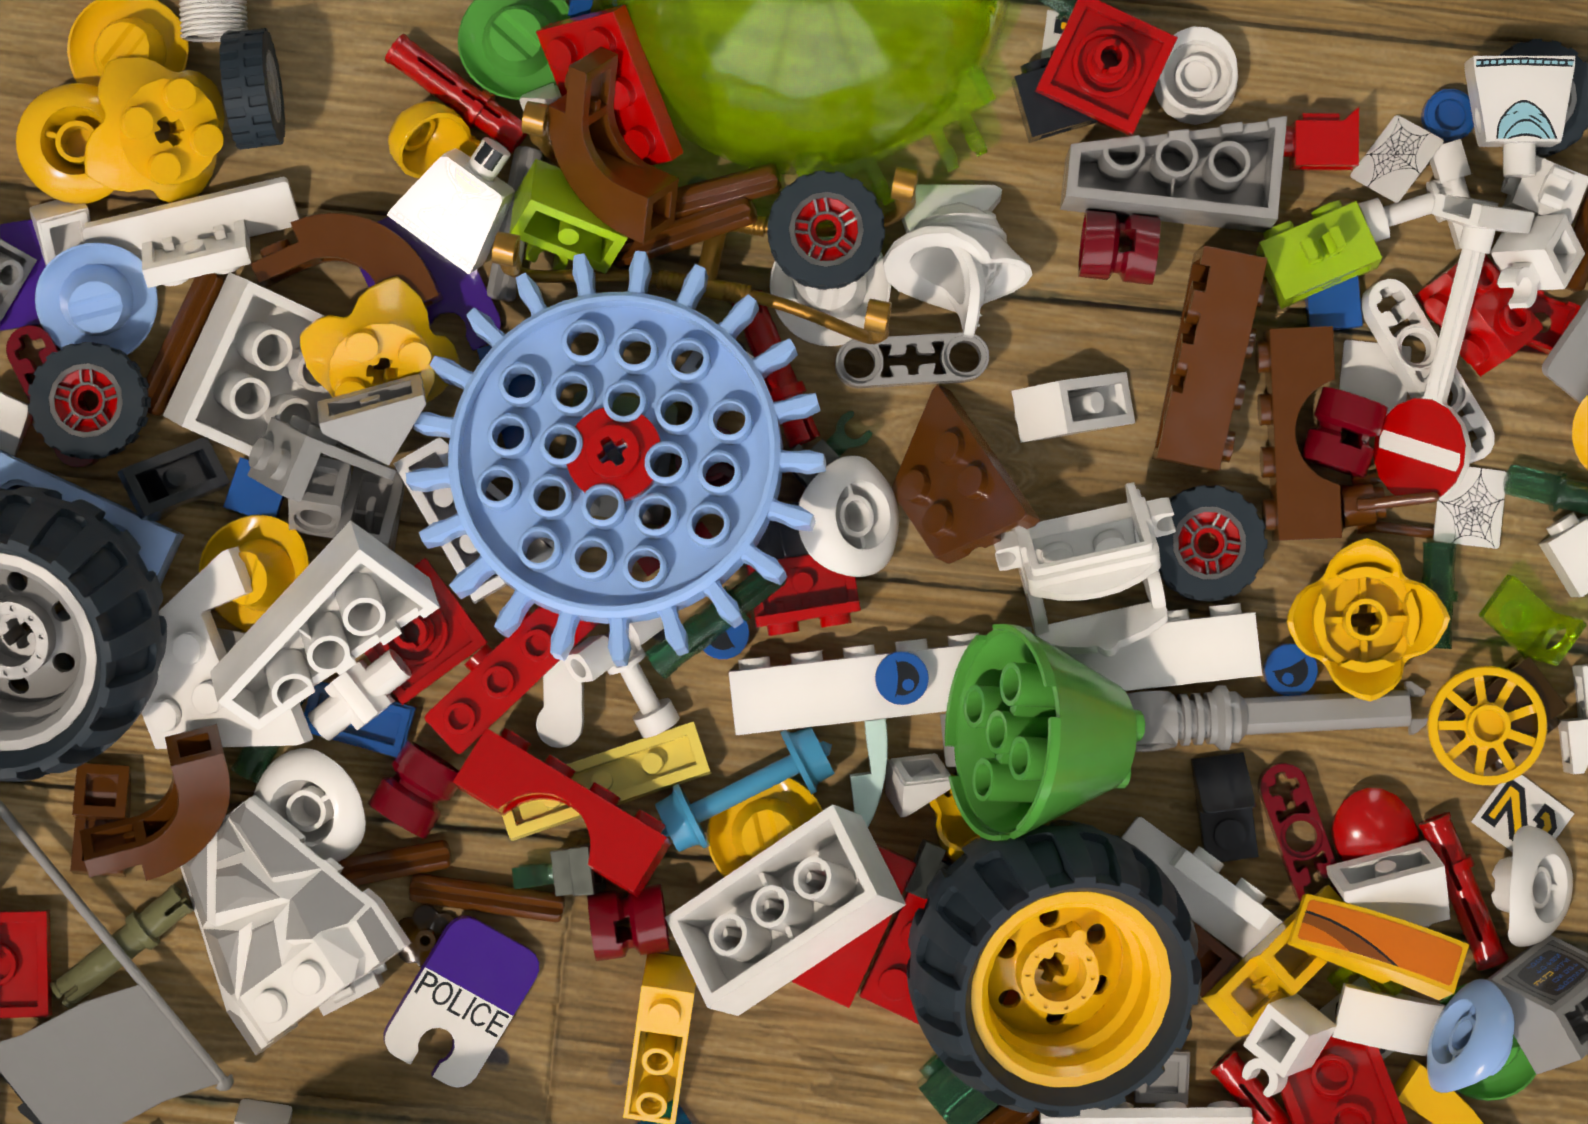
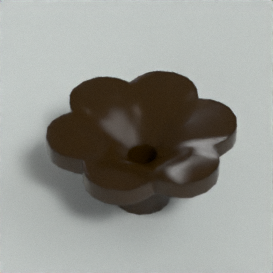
M422 905L414 911L412 917L401 919L398 924L411 944L398 953L400 958L406 963H417L421 968L446 926L455 918L448 913L438 914L437 910L431 905ZM422 936H428L430 943L424 944Z

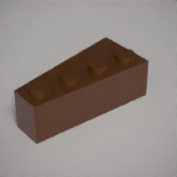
M1206 245L1193 254L1152 459L1213 472L1220 469L1221 461L1230 462L1236 432L1229 431L1233 410L1240 411L1244 398L1246 380L1240 379L1244 360L1251 358L1255 344L1256 328H1252L1256 307H1261L1265 294L1267 277H1264L1268 258Z

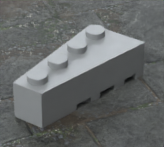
M1287 116L1268 118L1267 121L1248 124L1237 122L1222 124L1217 128L1194 131L1183 129L1168 131L1167 134L1140 137V135L1071 144L1065 158L1060 210L1084 213L1086 209L1115 212L1119 217H1129L1131 214L1160 217V221L1264 233L1272 228L1278 219Z

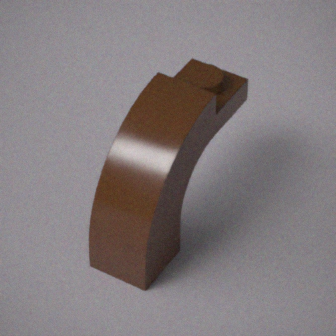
M599 47L569 66L565 78L567 94L548 105V128L551 144L562 173L582 203L597 218L615 231L644 244L674 224L679 178L644 162L624 141L614 114L618 54Z
M340 213L317 214L290 222L299 242L293 245L290 244L288 239L275 242L259 251L262 259L250 263L258 282L266 288L316 265L327 262H344L365 270L375 284L389 278L399 277L421 297L426 308L444 300L430 269L420 255L405 240L387 227L356 215Z
M217 724L165 737L173 776L167 793L154 807L131 818L79 830L84 862L89 878L105 873H119L126 868L142 864L146 881L186 864L213 839L225 818L230 799V778Z

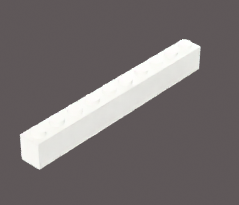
M1241 603L1209 606L1210 617L1189 619L1188 609L1167 611L1168 621L1147 637L1119 648L1117 653L1111 657H1105L1100 653L1068 654L1118 684L1125 691L1262 676L1255 612L1242 613ZM1023 627L1032 633L1031 627ZM979 633L948 636L949 646L928 648L927 639L895 642L896 652H909L919 657L925 664L929 675L925 693L917 701L907 705L893 704L879 693L875 683L876 669L882 659L891 653L875 654L874 644L843 648L844 658L823 660L822 650L790 654L791 664L770 666L769 656L738 660L739 670L729 671L735 734L744 735L946 712L949 692L956 668L964 651Z

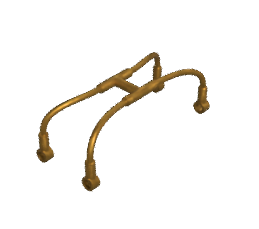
M527 101L522 118V132L529 134L532 143L538 146L541 152L554 165L560 168L550 142L548 104ZM902 167L896 168L891 192V199H895L896 207L883 214L884 227L900 221L914 208L916 204L918 170ZM757 215L758 219L755 224L732 232L764 237L768 229L767 217ZM834 223L817 224L815 229L816 235L818 237H834L836 235ZM499 231L496 233L492 249V263L500 264L502 271L506 275L516 279L517 276L526 273L535 283L575 282L572 274L573 269L535 270L523 268L519 256L520 235ZM727 233L703 241L698 265L706 269L708 281L702 298L736 304L749 294L759 305L798 316L863 343L878 344L888 338L891 302L869 299L863 329L795 301L753 290L751 285L717 279ZM593 269L595 272V282L629 283V269H609L606 274ZM660 269L658 272H652L649 285H656L657 290H667L668 292L672 291L673 293L680 294L684 279L688 274Z

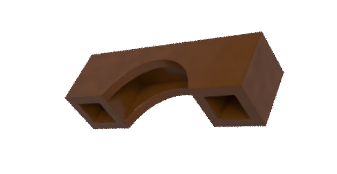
M1333 326L1268 329L1263 332L1264 341H1256L1255 344L1257 373H1265L1266 394H1258L1257 400L1259 425H1267L1268 446L1260 447L1261 477L1270 478V499H1263L1262 519L1266 528L1264 531L1272 530V541L1342 538L1340 485L1328 481L1312 471L1299 452L1295 435L1298 413L1305 400L1320 386L1335 379Z

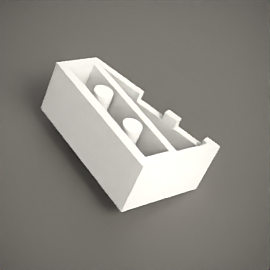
M440 437L393 463L428 525L447 519L457 513L451 488L430 492L412 491L406 483V473L420 468L448 466L449 445ZM491 482L486 489V497L489 500L501 501L507 498ZM468 535L460 536L441 546L457 575L480 556ZM548 538L534 540L527 550L528 560L535 563L548 560L554 552V541ZM494 574L474 593L470 594V597L474 604L507 586V584L497 574Z

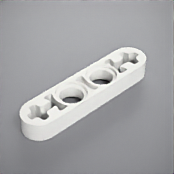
M1396 279L1379 281L1363 293L1360 300L1362 316L1412 399L1422 398L1425 393L1439 338L1413 294L1404 283ZM1392 295L1397 303L1391 308L1392 313L1390 311L1381 313L1378 310L1377 304L1382 301V296L1386 298ZM1408 318L1411 325L1392 335L1389 329ZM1406 336H1416L1424 343L1426 355L1421 363H1412L1403 355L1402 342ZM1456 368L1451 384L1453 400L1450 407L1457 413L1461 409L1463 410L1465 416L1460 418L1466 424L1467 431L1473 430L1477 436V439L1472 443L1470 452V463L1485 458L1491 452L1494 446L1495 434L1491 424Z

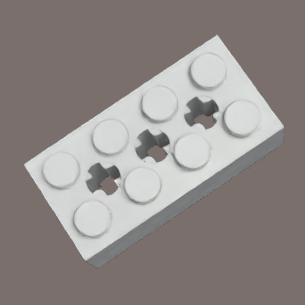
M832 804L666 916L665 919L707 1008L739 1016L904 907L906 903L862 815Z

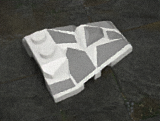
M256 795L248 798L227 814L219 830L207 846L180 868L226 1011L254 1054L258 1055L299 1026L298 1022L355 980L380 967L410 945L411 942L378 895L369 888L362 892L340 874L344 867L331 857L323 860L304 844L306 836Z

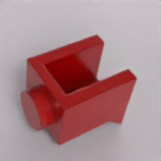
M1359 107L1344 120H1340V113H1302L1298 120H1295L1290 126H1286L1283 157H1289V170L1352 171L1353 167H1358Z

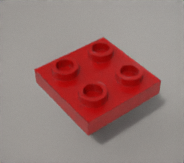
M1077 0L1035 92L1132 136L1178 37L1099 0Z
M427 558L418 562L414 567L430 578L440 608L425 618L419 615L400 628L402 634L385 645L379 642L364 653L369 661L373 663L386 651L392 649L406 663L412 676L392 691L402 705L406 704L481 649L485 644L489 643Z

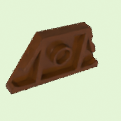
M937 384L930 394L892 485V490L895 498L934 557L951 564L969 556L978 547L987 548L1002 541L1001 533L1017 526L1025 529L1036 526L1040 519L953 393Z

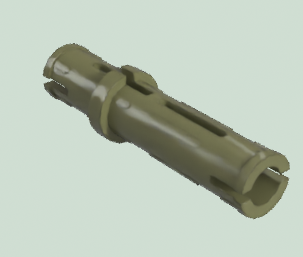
M171 885L165 893L140 913L133 911L125 919L126 924L112 935L130 959H133L145 948L152 950L159 944V937L187 914L194 911L192 903L187 896L181 899L179 895L182 893V890L176 885ZM102 943L60 978L51 982L50 987L58 999L64 994L65 999L62 1001V1004L68 1009H72L123 966L107 946Z

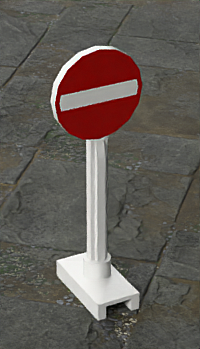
M1437 193L1432 214L1463 226L1459 247L1462 250L1424 396L1400 403L1386 415L1380 435L1375 436L1373 458L1379 478L1392 494L1437 492L1440 499H1443L1461 484L1470 464L1471 442L1466 424L1457 412L1448 406L1447 400L1485 254H1490L1495 231L1529 234L1535 213L1498 207V203Z

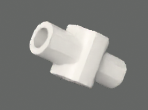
M392 649L386 651L369 666L362 659L324 688L330 697L309 712L308 718L318 733L328 741L350 724L356 730H359L395 702L390 693L412 676L411 671L402 658Z

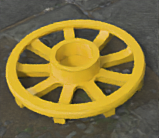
M1477 666L1454 675L1438 689L1428 714V737L1438 761L1450 773L1459 779L1473 784L1498 785L1521 776L1538 759L1546 740L1547 715L1539 694L1522 676L1501 667ZM1484 675L1499 676L1507 679L1494 703H1490L1487 700ZM1470 678L1474 680L1477 697L1476 706L1469 705L1453 691L1456 686ZM1518 685L1527 693L1533 704L1511 712H1505L1503 709L1504 704L1514 687ZM1446 698L1465 713L1466 718L1464 720L1438 721L1440 709ZM1537 713V738L1511 729L1512 721ZM1438 730H1462L1466 733V736L1445 753L1439 739ZM1506 739H1512L1533 747L1530 754L1519 766L1515 765L1503 744ZM1476 745L1478 749L1472 774L1458 767L1453 760L1469 746ZM1494 748L1508 772L1495 776H1484L1488 749Z

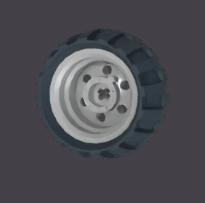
M29 486L14 490L0 488V781H30L50 773L67 772L95 758L112 746L133 725L149 701L157 684L159 667L166 651L167 622L164 616L159 615L163 593L156 573L154 571L148 572L142 558L138 554L141 546L127 530L121 533L114 525L104 519L105 511L82 499L73 502L62 500L60 492L40 487ZM21 574L27 576V579H28V583H27V584H26L25 580L23 579V577L21 576ZM60 601L66 610H61L57 614L54 608ZM26 622L31 629L26 631L21 624ZM66 653L74 658V668L71 665ZM25 678L28 681L29 690H17L12 686L11 680Z

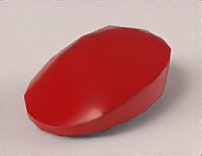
M1365 788L1354 792L1342 802L1332 820L1331 835L1335 850L1342 862L1419 842L1418 830L1410 809L1397 795L1381 788Z

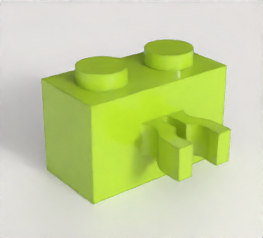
M538 159L534 160L514 194L509 232L520 235V240L528 243L526 260L535 263L541 252L549 251L555 254L553 270H565L568 259L573 261L574 255L584 253L593 269L606 274L628 237L603 223L582 203L567 182L560 168Z
M1340 200L1330 202L1311 213L1313 220L1294 227L1292 221H1287L1263 233L1265 240L1259 242L1256 255L1268 258L1264 273L1281 310L1305 300L1308 296L1378 268L1382 256L1357 201L1342 206Z

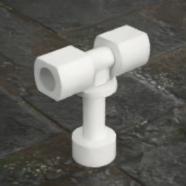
M1461 139L1442 144L1430 160L1435 180L1426 183V194L1384 207L1379 198L1358 203L1375 242L1390 238L1389 227L1432 214L1437 193L1470 198L1464 176L1470 175L1471 171ZM1435 216L1438 222L1446 221V219ZM1447 220L1456 250L1462 249L1459 247L1463 226Z
M661 617L630 623L629 639L631 652L627 666H616L612 661L608 649L609 633L588 637L573 648L564 661L568 671L578 683L594 681L606 671L609 675L620 673L640 709L633 716V720L643 738L653 737L666 731L680 719L669 698L658 700L639 665V662L646 656L641 645L664 629Z

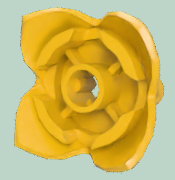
M142 57L119 58L108 61L98 84V99L105 111V119L91 132L87 141L84 160L85 174L112 190L125 192L144 189L151 190L160 200L169 203L197 197L213 175L217 153L221 150L224 142L222 130L225 115L222 97L217 86L212 80L198 71L184 70L173 72L156 61ZM159 120L168 122L170 125V136L167 141L157 140L155 132L161 130L157 124Z
M397 276L369 287L358 298L349 316L338 317L328 315L316 319L300 334V347L307 369L332 397L421 373L427 403L440 395L449 385L431 368L430 363L434 356L451 359L459 364L454 344L446 336L435 335L431 331L428 312L421 297ZM380 358L389 359V368L384 370L373 369V366L379 363Z
M1365 538L1355 541L1338 551L1330 560L1324 575L1317 582L1305 586L1296 595L1288 611L1286 622L1297 647L1307 656L1320 660L1326 666L1332 680L1342 690L1359 699L1371 702L1381 698L1396 687L1402 678L1404 665L1410 658L1427 653L1438 643L1448 626L1450 616L1446 607L1432 589L1423 583L1409 580L1405 577L1400 560L1391 549L1377 541ZM1362 604L1368 606L1367 613L1375 612L1376 623L1368 625L1364 635L1358 633V626H1352L1351 615L1357 614L1359 606Z

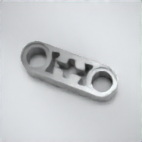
M963 332L891 336L878 344H867L852 339L839 349L835 360V370L837 376L845 385L856 389L965 383L975 380L984 372L989 362V350L986 343L979 336L974 334L973 338L963 337ZM960 343H967L973 346L979 355L976 369L970 372L956 370L949 358L952 347ZM932 344H942L939 361L944 374L935 375L933 372L936 363L919 365L916 375L908 374V369L904 365H895L889 367L892 377L882 378L880 376L883 369V356L879 347H890L888 358H900L905 355L907 347H915V352L918 356H933L935 351ZM862 349L872 356L874 370L869 376L854 378L846 372L844 358L850 351Z

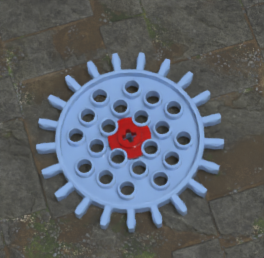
M635 251L629 267V287L627 292L596 293L595 272L584 253L574 255L572 274L578 290L576 298L547 307L539 286L526 273H523L516 277L519 296L529 308L531 317L525 319L505 334L496 327L490 316L476 308H473L466 315L476 335L492 347L474 372L461 367L451 359L434 356L431 361V368L445 383L457 386L464 391L458 402L454 417L421 412L413 425L415 431L426 436L450 438L448 466L420 468L406 473V483L412 491L430 492L451 488L457 513L447 519L430 524L420 531L419 535L428 549L444 546L463 535L469 536L480 556L470 566L459 572L449 586L460 599H463L474 593L492 575L497 574L508 586L514 589L512 597L499 612L494 625L496 630L507 638L518 629L527 611L535 603L544 609L559 614L557 624L551 635L550 653L555 659L563 661L567 659L574 646L575 632L581 620L610 624L608 649L612 661L616 666H627L631 652L629 639L630 623L661 617L667 642L676 654L680 656L689 653L688 634L680 621L679 610L691 606L707 596L715 605L719 616L736 628L744 621L736 600L724 590L722 584L744 563L754 568L764 579L782 585L787 578L785 570L777 559L762 552L756 546L765 533L770 521L782 523L794 530H813L816 521L812 513L801 506L786 504L777 499L781 487L782 473L814 474L826 472V459L823 453L811 450H783L780 424L808 418L820 412L821 409L816 393L799 394L786 400L773 402L764 379L771 373L787 366L798 354L796 347L789 338L772 345L764 353L751 359L735 340L752 323L759 310L757 301L749 294L733 306L722 322L716 324L707 316L695 310L706 291L708 274L702 266L697 264L693 266L684 279L676 301L647 294L652 271L650 260L644 251ZM582 333H593L599 338L596 349L588 355H577L571 351L573 340ZM640 341L651 346L650 355L644 362L633 365L623 360L624 350L631 343ZM693 350L703 355V363L697 371L685 374L675 369L676 359L683 352ZM526 374L535 378V387L529 395L522 398L509 395V384L515 377ZM578 383L587 387V397L580 405L568 407L560 403L561 393L567 386ZM634 393L640 397L639 407L634 413L628 416H619L612 412L613 402L619 395ZM675 402L690 404L693 407L690 419L681 425L667 423L664 420V414L671 404ZM728 411H738L745 416V424L742 429L730 435L719 432L716 428L719 417ZM519 426L524 429V438L517 447L502 449L497 445L498 435L504 428ZM560 435H571L577 440L574 452L562 459L552 457L549 454L551 442ZM615 448L623 455L625 460L617 466L609 460L607 455L610 450ZM674 453L682 458L681 467L673 476L660 477L653 471L655 461L663 454ZM719 462L731 464L735 468V473L728 484L717 487L706 482L707 471L712 465ZM498 477L510 478L513 481V489L506 499L492 501L486 497V489L492 480ZM551 486L563 488L566 496L559 508L547 511L538 506L539 496L544 489ZM604 495L615 497L618 500V508L612 517L606 520H598L591 516V505L597 498ZM654 505H664L671 509L669 522L660 529H649L643 525L644 513ZM716 514L724 519V527L721 533L711 539H704L696 535L695 527L698 520L704 515ZM548 538L554 541V552L548 560L541 563L528 560L527 550L534 540ZM599 547L606 550L607 561L600 570L586 572L580 569V557L587 549ZM649 556L660 561V570L654 579L640 582L632 577L633 565L640 558Z

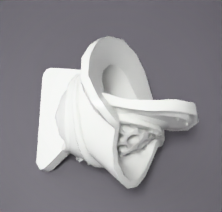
M917 185L916 204L902 219L907 234L894 241L884 256L883 268L886 280L901 293L956 312L961 321L963 337L973 338L977 326L980 327L978 321L979 316H982L980 309L983 304L1013 293L1026 285L1033 275L1031 267L1007 244V234L999 225L996 215L992 213L993 209L1000 202L1001 188L996 185Z

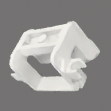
M1134 482L1126 483L1127 503L1041 521L1029 529L1017 526L1012 528V531L1001 533L1002 541L994 544L998 568L1000 571L1018 568L1036 636L1066 654L1100 653L1105 657H1111L1117 653L1119 648L1147 637L1168 621L1164 589L1159 573L1161 562L1156 537L1176 532L1171 517L1174 515L1169 498L1146 501L1145 497H1141L1140 490L1136 489ZM1141 581L1144 583L1149 599L1147 603L1048 624L1042 598L1058 601L1095 599L1121 592Z

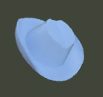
M86 243L61 252L47 264L37 283L35 304L43 329L49 333L55 345L61 350L63 346L69 344L94 342L109 345L128 355L140 346L149 334L157 313L158 296L156 286L147 287L142 272V261L136 255L111 244Z
M1476 979L1466 984L1452 997L1439 1015L1432 1030L1427 1050L1428 1080L1431 1088L1436 1092L1447 1093L1473 1085L1488 1076H1493L1505 1065L1513 1045L1514 1015L1508 1000L1493 982L1487 979Z

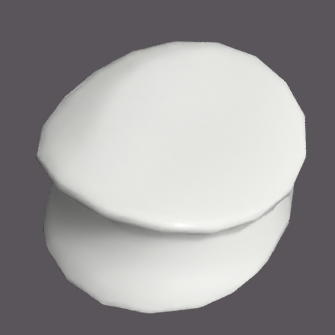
M1192 26L1174 35L1178 39L1154 91L1158 102L1166 114L1179 122L1197 125L1217 118L1233 102L1237 89L1238 67L1235 52L1223 35L1208 27Z

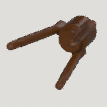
M1378 472L1368 474L1365 478L1351 476L1352 485L1340 486L1341 512L1344 527L1356 526L1357 534L1377 532L1434 539V528L1377 521V519L1386 518V508L1435 503L1440 499L1437 492L1385 496L1383 487H1373V485L1382 483Z

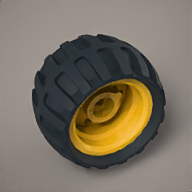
M1070 820L1052 821L1049 826L1042 825L1016 839L1009 838L1003 841H992L978 837L962 848L964 854L947 870L942 867L927 886L928 900L924 909L918 908L915 912L908 938L911 952L907 964L910 998L919 1025L937 1056L963 1083L976 1089L989 1100L1023 1113H1031L1037 1109L1048 1117L1080 1116L1081 1110L1096 1107L1101 1110H1107L1126 1102L1125 1096L1146 1083L1150 1086L1165 1072L1164 1064L1176 1048L1182 1049L1192 1028V1018L1190 1015L1192 1005H1198L1201 993L1202 968L1197 957V934L1190 913L1170 879L1145 853L1119 836L1103 832L1092 825ZM1043 913H1045L1042 918L1044 924L1041 923L1039 919V916ZM1098 923L1103 926V930L1088 932V929L1094 924ZM1012 939L1015 942V948L1011 943L1005 944L1006 941ZM1099 976H1106V981L1100 990L1095 992ZM1008 990L1005 1000L1001 1004L999 996L1003 991ZM1048 1013L1064 1014L1060 1020L1047 1022L1046 1020Z

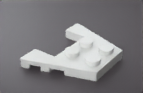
M238 547L222 551L159 611V615L164 616L167 622L166 651L159 667L157 684L141 712L155 749H167L166 736L214 724L218 726L223 747L300 745L313 740L300 703L260 730H256L217 703L210 671L227 653L212 617L211 610L253 592L251 579L245 563L239 557L238 553L240 550Z

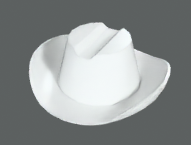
M818 237V238H820L821 240H824V241H828V240H831V239L834 238V237ZM880 252L872 268L862 278L839 289L817 290L816 288L805 287L798 284L791 277H788L778 263L774 262L770 276V293L806 305L864 329L869 299L889 302L891 284L886 280L883 268L884 257ZM775 309L783 324L804 341L821 346H839L852 340V338L821 325Z
M845 456L836 459L826 466V472H820L814 477L800 499L799 506L812 513L816 522L812 531L799 530V534L808 553L815 561L827 569L852 577L873 575L889 563L895 549L899 530L897 501L886 478L869 460L861 456Z
M299 748L286 752L276 758L262 774L253 796L256 795L305 835L304 844L323 860L331 857L336 862H339L352 854L359 846L364 837L366 826L362 800L350 776L330 757L314 749Z
M1527 825L1519 828L1513 837V856L1499 860L1494 867L1492 876L1495 879V890L1491 897L1497 909L1510 913L1509 941L1515 946L1523 947L1542 942L1563 921L1571 903L1573 873L1567 854L1552 835L1534 826Z

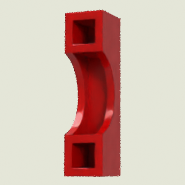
M486 728L453 780V783L463 792L503 816L524 803L536 800H552L571 807L582 816L589 832L590 855L588 865L590 868L638 898L671 845L669 839L661 834L666 825L640 809L634 817L617 807L621 798L595 782L590 789L572 780V777L576 771L557 758L549 755L545 762H542L527 753L531 744L514 732L504 728L501 734L498 735Z

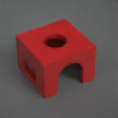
M1538 290L1536 300L1529 308L1534 315L1536 313L1548 315L1551 325L1548 331L1538 333L1525 345L1549 354L1581 306L1570 301L1561 302L1543 295L1545 291Z

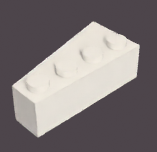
M350 520L210 671L217 703L256 730H260L315 692L314 686L335 672L341 675L356 665L355 659L379 642L383 645L387 644L402 634L400 628L419 615L425 618L439 609L440 606L430 578Z

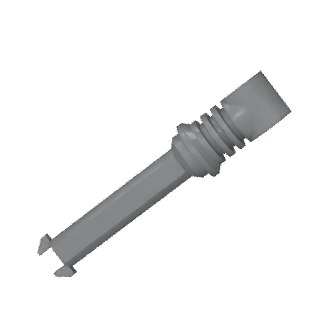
M1412 681L1404 683V690L1390 691L1381 698L1371 702L1359 699L1349 693L1243 698L1236 691H1228L1226 685H1217L1211 692L1204 693L1203 698L1200 693H1191L1190 699L1187 694H1178L1176 700L1174 694L1168 691H1143L1127 694L1133 709L1142 711L1145 718V733L1143 738L1136 742L1135 752L1160 751L1174 748L1177 746L1178 740L1181 746H1189L1191 739L1194 745H1202L1204 738L1207 744H1214L1219 750H1229L1231 743H1239L1245 735L1408 727L1409 735H1414L1428 721V718L1411 719L1410 697L1426 695L1425 690Z

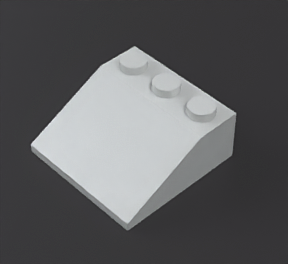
M228 273L163 416L184 428L250 456L255 442L260 437H264L271 417L289 423L292 415H296L319 425L317 402L332 398V396L314 379L307 369L300 347V334L316 319L325 316L233 273ZM320 454V457L332 459L328 455Z

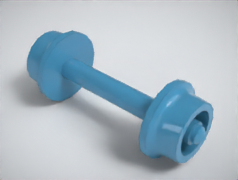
M806 727L796 732L783 730L780 733L790 755L690 804L680 784L674 785L672 794L655 804L662 823L666 825L661 834L666 837L670 836L678 852L695 845L706 848L710 844L700 824L701 822L800 773L810 793L817 792V785L835 774L826 757L830 755L832 744L825 741L819 742L812 727Z

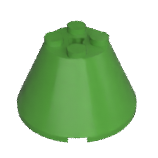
M1015 624L992 625L993 630L987 635H976L970 642L959 661L952 680L945 719V746L954 747L957 776L948 777L954 800L968 826L980 837L992 841H1003L1009 838L1016 839L1114 788H1125L1131 778V765L1135 755L1136 742H1139L1145 733V718L1142 711L1133 709L1129 696L1121 686L1025 628Z

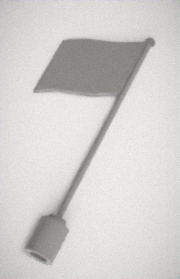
M0 800V817L138 984L83 1002L23 1035L1 1041V1074L42 1124H123L164 1101L216 1084L218 1085L215 1088L219 1091L229 1090L234 1083L233 1075L230 1074L227 1077Z

